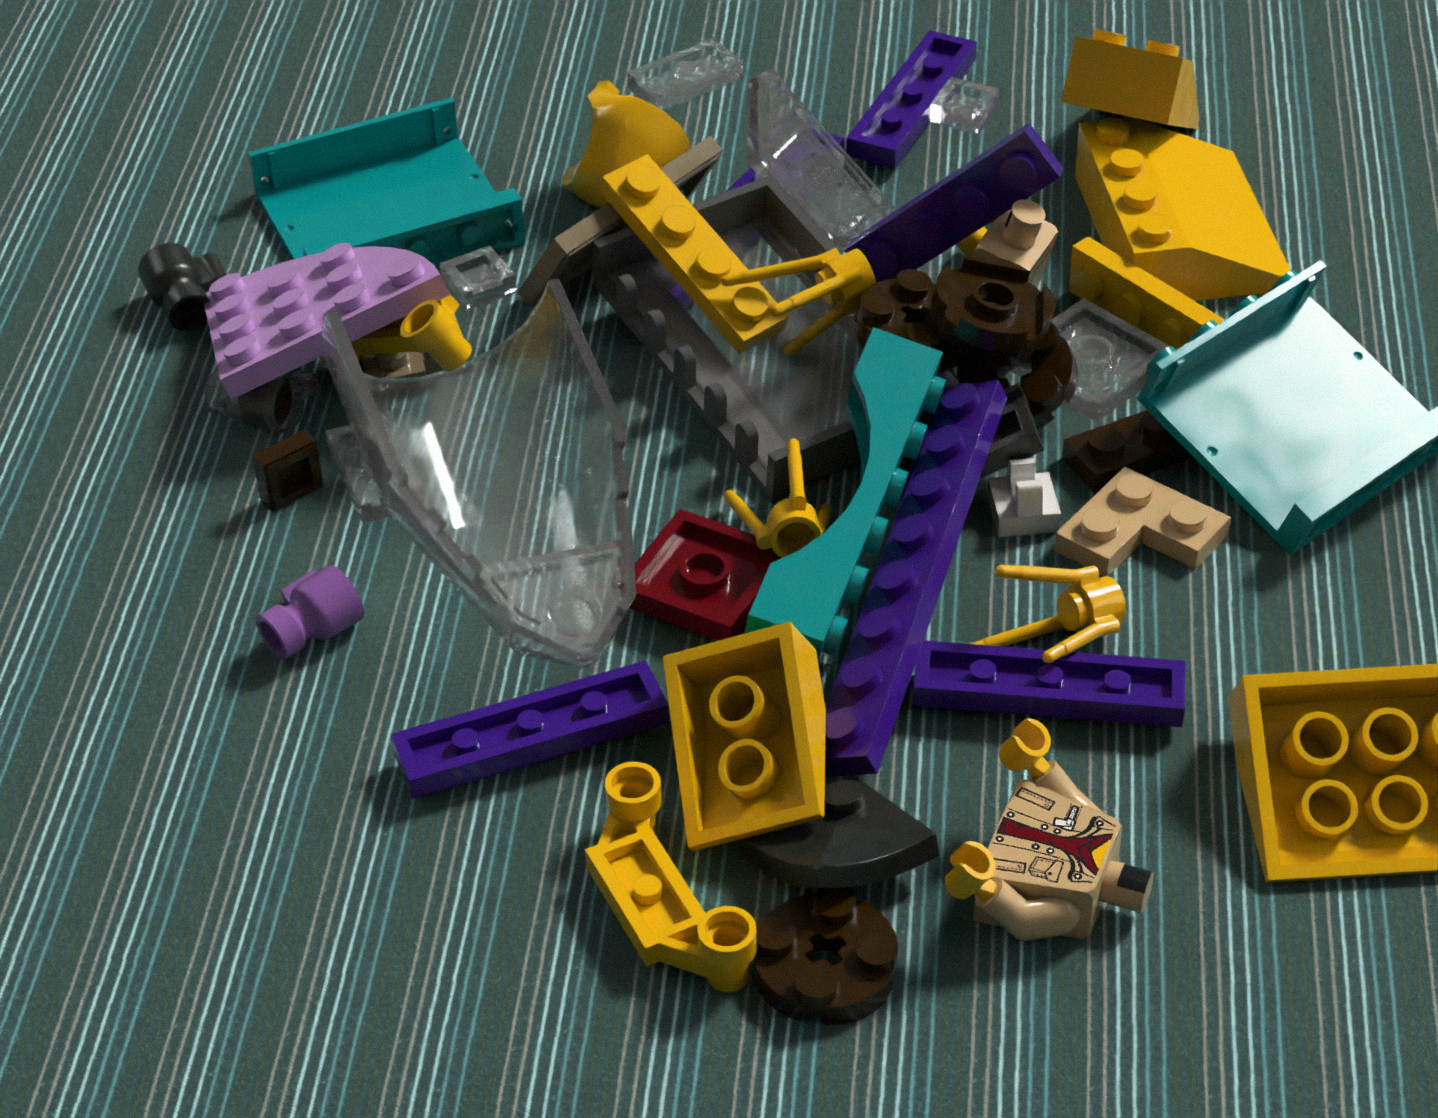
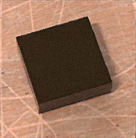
M306 430L298 432L252 455L260 501L271 512L324 486L317 442Z

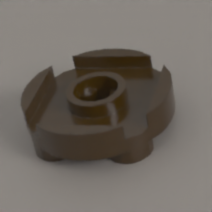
M974 256L964 258L962 267L950 271L949 264L941 270L937 278L931 304L935 317L941 323L939 332L944 341L957 347L972 345L989 351L1004 352L1008 356L1022 359L1031 356L1036 344L1046 337L1055 312L1054 296L1045 283L1040 292L1035 285L1028 282L1030 271L1024 267L1000 258Z
M914 269L902 270L897 274L896 279L877 282L868 287L860 297L855 323L857 322L859 326L857 338L863 348L874 327L942 351L943 354L938 372H943L962 363L971 345L966 347L951 345L940 336L941 323L935 317L931 304L936 284H933L931 278L922 271Z
M1052 321L1046 337L1036 344L1033 354L1027 358H1014L1004 352L989 351L971 345L967 357L958 365L957 377L960 384L999 380L1002 388L1005 389L1011 386L1008 379L1005 378L1009 371L1019 366H1023L1024 369H1031V373L1021 376L1020 386L1028 400L1029 409L1033 415L1037 430L1055 419L1052 412L1060 407L1064 399L1067 404L1070 402L1075 394L1079 376L1076 358L1068 342L1059 333Z
M848 887L819 888L815 894L799 896L784 902L757 922L754 980L763 998L770 1006L784 1016L801 1021L802 1012L811 1016H825V1025H843L870 1015L888 999L893 988V978L898 969L897 936L885 916L868 903L857 900L854 892ZM828 950L838 953L839 963L831 966L824 959L814 963L810 959L813 957V953Z

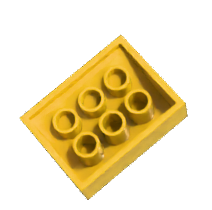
M1107 117L1100 121L1079 123L1075 178L1103 246L1194 301L1268 293L1284 274L1291 271L1233 151L1133 117L1122 119Z
M1438 664L1242 675L1229 695L1228 702L1236 765L1265 882L1278 883L1438 873Z

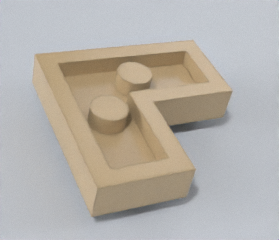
M1124 467L1056 532L1054 551L1085 567L1095 565L1098 568L1099 574L1109 576L1142 543L1196 569L1229 536L1231 517Z

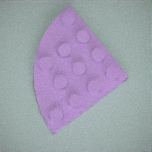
M340 243L322 253L282 262L243 277L239 273L225 275L210 286L209 291L206 292L210 301L204 303L220 381L232 400L407 316L411 310L424 301L431 299L438 301L449 296L450 293L434 264L419 254L394 247L371 246L352 248L350 243Z

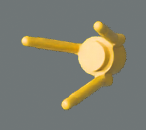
M833 248L818 256L725 275L721 278V284L729 287L822 269L815 274L817 285L771 307V314L777 317L823 297L828 305L837 303L835 307L784 347V353L791 356L843 316L857 310L862 293L871 285L876 284V280L867 258L858 248L842 255L837 248Z
M795 438L787 442L790 495L789 498L774 505L769 512L767 524L764 525L733 490H727L724 493V499L728 502L729 506L755 535L758 548L765 550L772 547L777 556L781 558L799 551L826 532L832 513L830 504L821 505L818 514H816L812 505L806 502L800 443Z
M998 565L995 573L1000 578L1067 583L1072 585H1069L1065 593L1060 594L1057 599V616L989 636L970 644L1006 647L1063 628L1068 631H1076V634L1059 642L1056 646L1042 654V660L1045 663H1052L1099 637L1115 634L1120 631V625L1126 615V601L1123 591L1113 578L1108 576L1099 578V571L1095 565L1079 569Z

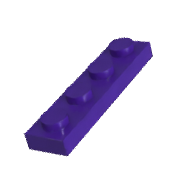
M929 30L846 137V156L864 160L876 166L896 168L976 60L977 41Z
M1027 123L850 240L844 251L847 253L858 248L867 258L873 270L876 283L887 279H896L900 271L905 269L917 270L1009 211L1016 201L1026 200L1060 178L1064 168L1030 123Z
M924 640L916 661L913 706L1183 728L1186 661L1072 652L1047 664L1042 660V654L1047 650Z
M645 660L390 735L394 756L412 799L669 724V704Z

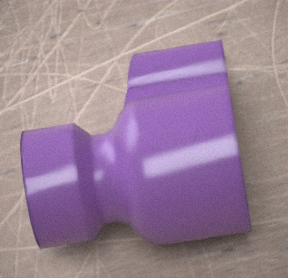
M327 565L318 572L316 570L308 572L282 588L280 592L286 606L276 604L256 617V625L269 650L277 658L285 661L301 651L306 645V639L309 637L323 641L330 640L362 620L364 608L355 587L346 575L337 567Z

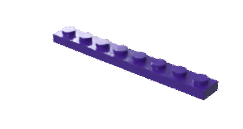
M999 380L972 384L961 383L944 388L825 708V777L848 776L850 774H878L1008 398Z

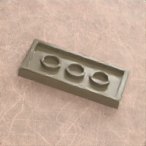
M710 135L660 169L686 199L689 200L722 156L721 152L723 149ZM608 202L555 237L517 293L529 307L537 306L593 268L594 240L629 228V225Z

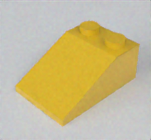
M1094 29L1092 39L1075 37L1061 102L1166 125L1197 129L1199 111L1193 61L1178 57L1180 46L1147 40L1145 50L1126 47L1127 35Z
M789 621L664 655L663 664L688 848L696 851L823 819L825 808L826 709L816 649Z

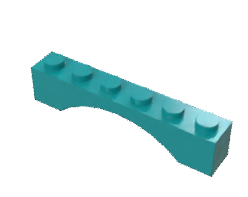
M873 327L854 370L845 406V411L856 435L861 460L860 486L847 509L826 532L799 551L770 563L748 614L744 634L790 621L816 649L818 665L824 653L836 656L849 621L846 618L840 617V612L845 602L855 606L858 603L869 573V569L860 566L865 552L874 556L878 554L889 524V520L880 517L885 504L897 507L909 472L900 469L904 457L916 460L928 425L919 422L922 413L925 411L934 415L943 394L947 380L936 376L943 354L942 351Z

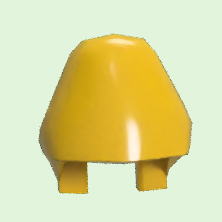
M609 80L598 82L597 86L587 95L593 109L589 141L580 162L574 167L568 166L562 179L565 189L598 209L608 203L599 192L602 176L646 154L662 168L690 149V140L677 121L662 109L641 98L631 95H619L620 91Z

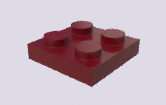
M679 509L617 585L618 604L717 641L738 636L746 627L748 614L770 563L781 559V557L777 556L772 547L765 550L758 548L754 534Z

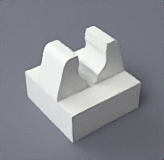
M1035 458L1009 460L1006 476L988 478L987 499L998 538L1052 533L1060 529L1061 511L1049 472L1035 473Z

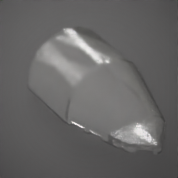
M560 279L547 281L543 295L527 321L497 347L464 363L454 371L447 372L443 370L421 377L378 378L363 373L339 312L326 313L322 326L323 357L383 509L518 655L579 669L591 667L601 657L636 597L632 526H628L626 502L629 495V477L624 472L623 457L626 432L622 418Z

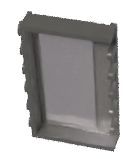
M771 175L692 204L748 270L814 257L837 248L831 242L826 230L821 226H817L801 209L796 197L791 193H787ZM630 227L593 241V285L772 504L785 499V492L790 490L787 442L792 438L797 439L800 443L804 484L861 461L856 435L845 411L853 373L864 350L857 338L859 329L858 323H855L857 310L843 316L793 355H786L784 347L837 305V303L828 305L823 297L787 312L789 318L782 332L739 355ZM822 269L759 282L773 299L779 303L817 285L815 274ZM952 369L937 372V377L947 380L945 387L960 384L957 375ZM923 411L919 422L923 424L931 422L933 414Z

